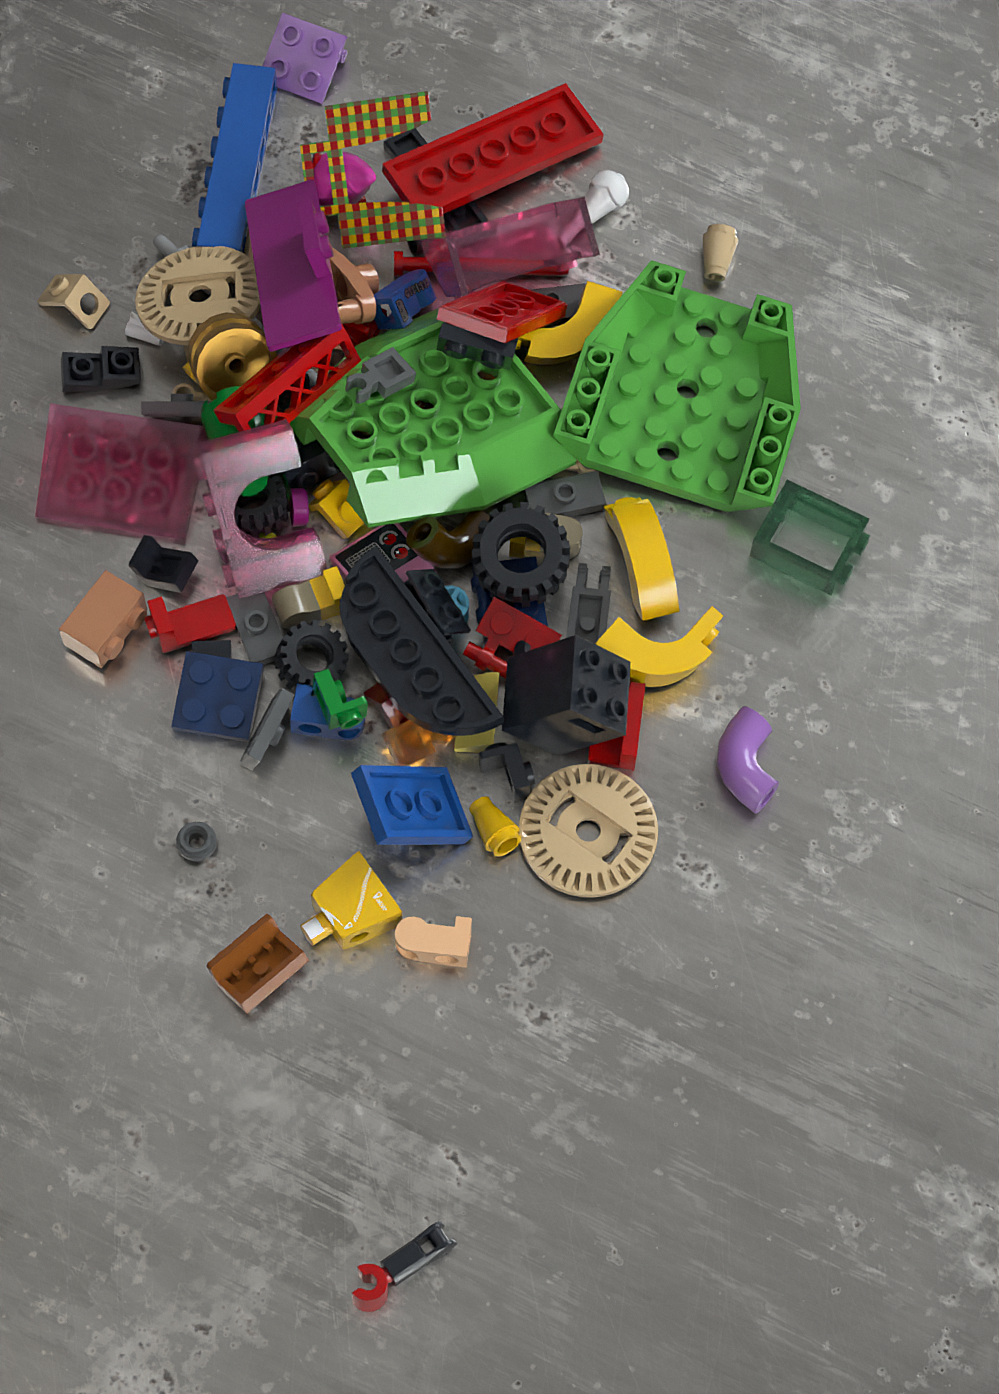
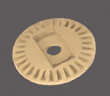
M224 246L190 247L163 258L150 268L137 288L135 305L140 322L152 335L163 341L177 345H189V340L196 328L211 316L228 312L243 314L253 319L261 307L254 261L244 253ZM230 282L235 285V298H231L228 286ZM199 289H206L211 292L210 297L203 302H193L189 299L190 295ZM171 292L170 300L172 306L165 307L166 299Z
M580 764L562 768L541 780L527 797L519 820L520 846L530 868L549 886L568 895L593 898L607 896L631 885L649 866L658 840L657 816L644 790L630 777L620 771L596 764ZM574 799L575 803L569 805L560 815L557 826L550 824L558 808ZM585 820L596 822L601 830L599 837L594 841L580 839L576 833V828L580 822ZM620 836H628L625 846L615 859L609 863L603 861L614 852Z

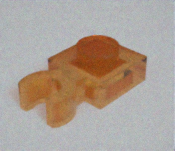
M411 721L381 734L396 766H408L433 755L436 750L432 742L445 744L456 737L426 730Z

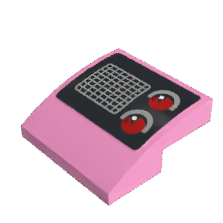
M398 523L378 526L329 556L332 566L338 567L341 576L345 580L354 564L375 546L378 547L403 582L408 580L407 571L434 569L432 564L420 558L407 545V532Z

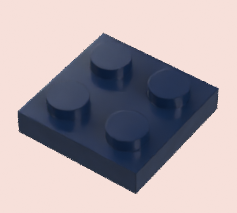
M186 651L171 725L172 729L250 742L264 672L263 663Z

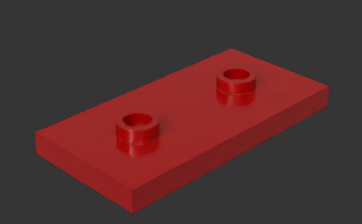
M502 281L439 306L437 320L502 343H507L565 317L568 304Z

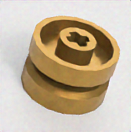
M228 312L211 316L200 324L189 340L187 353L194 377L200 388L212 401L217 399L216 393L222 389L242 386L277 356L276 351H269L265 333L256 321L243 314Z

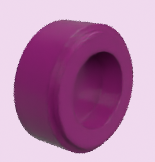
M290 488L292 526H306L309 522L306 489Z

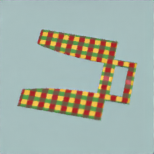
M428 91L325 106L329 141L301 144L300 152L304 181L314 180L311 154L327 152L334 205L320 206V209L324 212L325 216L338 215L342 249L445 237L442 207L409 202L349 204L342 148L380 141L402 134L431 121Z

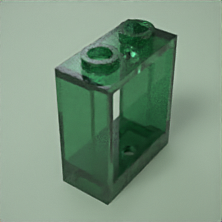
M787 479L753 539L750 556L832 596L838 583L843 586L846 585L854 569V565L850 564L851 559L855 553L861 556L870 540L871 535L865 533L870 519ZM792 511L850 538L832 571L774 544Z

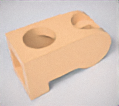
M415 916L404 918L397 924L395 929L396 949L403 958L408 960L467 968L472 918L456 916L455 927L427 924L422 918Z

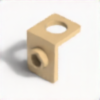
M84 274L55 275L37 300L41 306H65L87 329H92L110 304L105 295ZM86 293L91 294L95 299V309L90 315H86L80 307L81 298Z

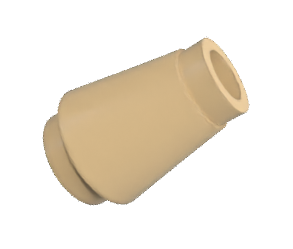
M712 224L708 226L707 232L703 234L704 277L710 281L720 282L726 279V274L739 241L736 237V230L731 226Z

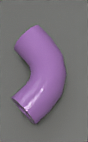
M743 706L729 722L719 740L717 765L724 785L740 803L756 814L772 798L779 786V782L763 771L756 760L757 751L772 732V727L758 712Z

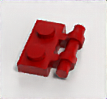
M493 597L475 632L488 638L486 644L481 648L469 641L462 655L474 661V666L482 671L487 668L492 672H498L499 676L506 679L507 662L494 655L498 645L514 653L516 643L523 640L530 644L532 650L559 641L562 634L500 599Z

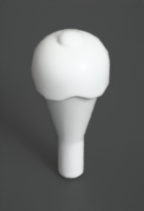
M604 170L591 179L589 191L575 219L558 237V241L563 247L569 248L587 227L609 212L618 211L629 198V187L622 174Z

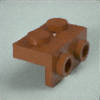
M265 914L224 950L220 951L207 963L206 967L219 989L247 1014L309 960L304 951L280 931L275 920L269 914Z

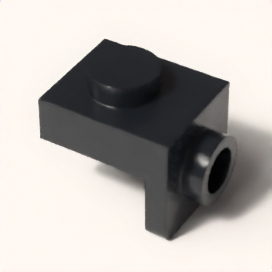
M144 535L129 561V567L148 587L182 593L199 560L192 552L161 547L153 536Z
M505 742L494 743L479 753L481 773L504 768L514 803L525 801L530 794V785L535 784V777L530 761L523 762L517 742L509 745Z

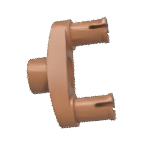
M332 248L334 257L330 258L341 323L353 322L355 324L372 322L376 315L374 294L379 290L377 271L368 263L352 264L344 255Z

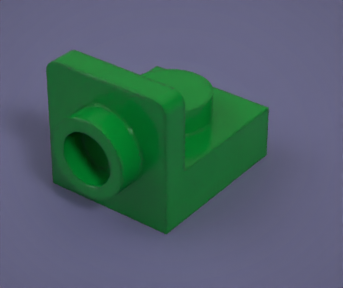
M329 669L314 673L313 691L329 730L337 727L349 729L360 724L363 718L367 716L368 702L365 696L347 702L341 681H334Z

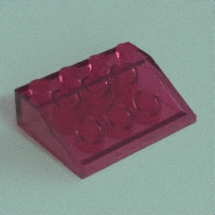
M50 403L35 517L186 540L203 465L207 437L204 426Z

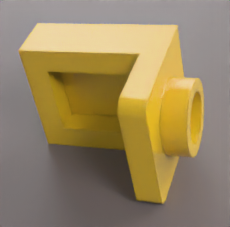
M328 479L313 491L312 495L315 498L308 506L312 512L319 511L342 539H347L364 522L347 501L349 482L346 479L334 482Z

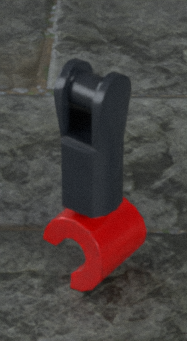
M442 1221L435 1222L413 1240L380 1261L381 1267L375 1264L357 1266L358 1276L361 1281L367 1284L372 1283L376 1287L372 1290L358 1288L351 1293L352 1304L364 1312H374L380 1309L388 1298L389 1283L392 1282L396 1287L428 1264L449 1253L457 1245V1242L454 1238L449 1239L442 1229L445 1225ZM429 1240L435 1249L426 1254L421 1245Z

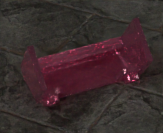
M585 196L543 204L445 233L446 236L421 240L424 255L445 296L454 297L455 300L474 293L475 290L482 288L484 285L545 267L556 266L557 272L578 267L577 259L600 255Z

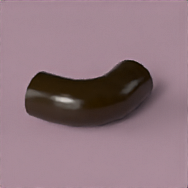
M481 510L470 511L461 523L451 531L446 530L434 517L421 518L410 528L406 538L407 545L420 558L437 568L463 567L473 562L474 535L478 534V526L483 519L485 521L489 520V515Z

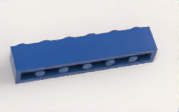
M233 63L231 76L224 78L222 95L223 98H226L225 106H219L217 111L216 125L217 128H220L219 136H213L211 141L210 155L211 158H214L212 167H206L204 186L208 190L206 197H200L198 217L202 220L200 228H194L192 247L224 246L244 253L248 230L245 201L257 197L277 94L276 68Z

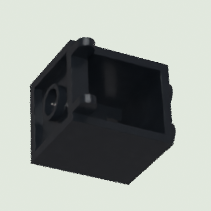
M577 635L532 650L529 643L523 640L518 641L514 647V655L507 658L503 706L504 724H502L501 731L555 755H561L625 736L631 662Z

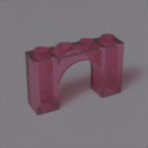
M287 419L197 443L199 456L192 458L198 480H206L209 493L202 494L208 517L215 515L218 529L212 530V535L217 552H225L228 564L221 566L227 588L234 587L240 599L322 576V571L327 569L320 538L314 527L266 539L248 535L235 523V505L239 495L246 486L258 478L302 466L293 429Z

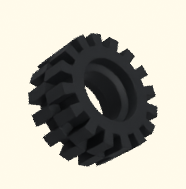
M269 470L266 487L253 496L237 494L229 488L226 480L222 482V490H218L217 502L226 529L229 527L231 534L239 532V536L243 539H247L248 534H251L253 540L260 539L259 533L264 532L265 536L272 533L271 528L279 531L282 528L281 521L287 522L289 518L287 512H290V505L284 483H282L278 474L274 476L273 471ZM250 499H267L263 505L257 508H240L244 502Z

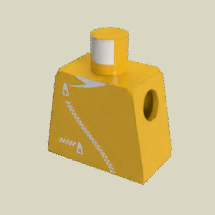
M358 851L311 893L312 906L317 914L302 923L300 928L312 946L332 934L344 950L395 929L402 920V910L363 855Z

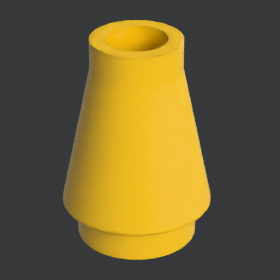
M489 797L478 798L470 805L469 811L474 817L487 851L493 852L495 856H504L520 844L519 826L496 807Z

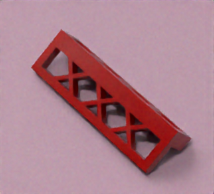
M342 323L340 331L295 344L283 350L213 410L220 423L236 426L249 451L257 452L302 411L361 362ZM337 345H340L346 359L336 367L329 366L332 350ZM312 367L319 368L316 384L310 390L303 389L306 372ZM285 390H291L292 395L289 408L283 413L277 412L279 395ZM258 413H264L263 430L255 436L248 422Z

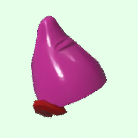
M343 152L349 204L366 202L364 195L369 191L371 184L376 181L375 172L368 163L357 155ZM314 153L312 165L319 203L321 206L334 205L327 153Z

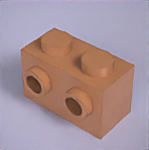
M105 570L59 628L63 644L102 669L109 659H115L124 646V639L132 629L137 630L143 624L144 617L147 616L144 593Z

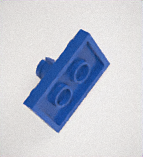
M360 765L351 772L377 845L465 844L474 837L447 767Z

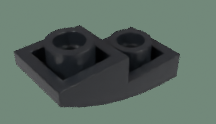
M101 346L100 353L62 352V392L103 391L140 384L139 347Z

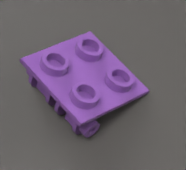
M282 13L262 66L276 68L277 88L323 104L338 62L343 63L346 59L347 50L343 48L347 36Z

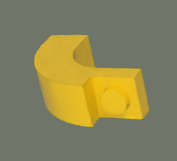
M587 281L583 287L576 313L569 321L553 328H538L519 337L516 350H520L521 346L527 347L523 362L551 365L579 357L585 339L619 300L623 292Z
M624 497L616 500L613 504L605 505L606 520L615 533L624 555L632 603L642 621L680 612L669 551L660 522L649 499L642 500L640 497Z
M711 606L683 638L669 643H659L644 638L618 617L595 644L631 662L629 684L630 682L646 683L645 687L670 685L690 675L713 653L707 646L718 635L719 631L715 628V625L722 619L723 615Z

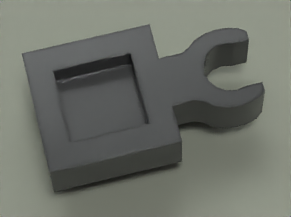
M392 347L363 362L361 373L353 374L347 378L345 390L347 392L355 387L361 388L362 390L357 392L355 400L359 404L366 402L375 391H378L383 398H386L414 383L416 372Z

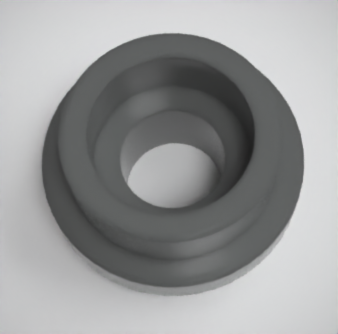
M191 822L180 829L177 834L176 844L178 851L184 858L191 861H202L210 857L215 851L217 838L214 830L208 824ZM194 838H202L204 840L203 845L199 848L191 847L190 842Z

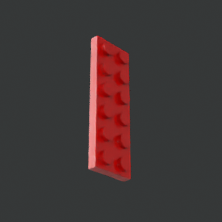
M564 83L386 161L382 165V173L403 202L442 207L444 214L602 143L604 133L568 85Z

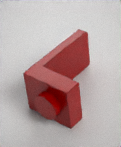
M224 594L168 612L162 596L147 601L150 615L145 616L144 621L150 638L158 637L163 654L191 645L193 641L207 640L236 629L234 617Z

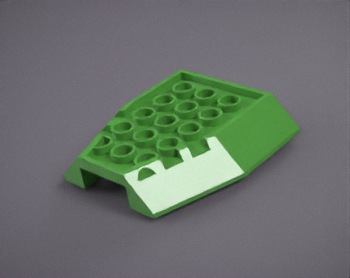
M651 260L585 339L553 437L583 466L725 512L771 507L801 410L792 305L760 294L756 295L751 309L681 287L686 271ZM699 326L710 327L715 335L703 337L697 332L696 328ZM681 386L690 387L694 390L696 396L684 398L678 393L677 388ZM661 448H669L675 452L677 458L672 461H666L658 455L657 451Z
M439 308L413 319V322L405 328L391 329L356 345L355 349L361 362L288 424L303 445L317 439L350 481L347 501L367 527L483 510L575 465L577 461L553 437L562 410L515 353L510 370L503 368L498 370L485 367L480 362L471 359L452 358L437 350L439 333L442 323H444L437 320ZM392 347L416 372L414 383L386 398H383L378 391H375L366 402L359 404L355 400L357 392L362 389L355 387L347 392L345 390L347 378L353 374L361 373L363 362ZM346 356L334 367L338 366L344 359H346ZM477 373L492 374L495 379L484 380ZM421 400L431 403L434 408L422 409L415 402ZM355 430L368 432L371 437L359 439L352 432Z

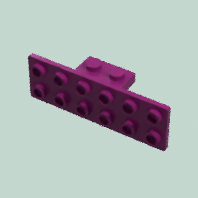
M310 179L246 200L245 208L266 344L269 351L273 352L288 348L295 344L340 331L342 325L330 258L334 257L330 240L325 235L329 233V226L324 212L320 209L315 181Z

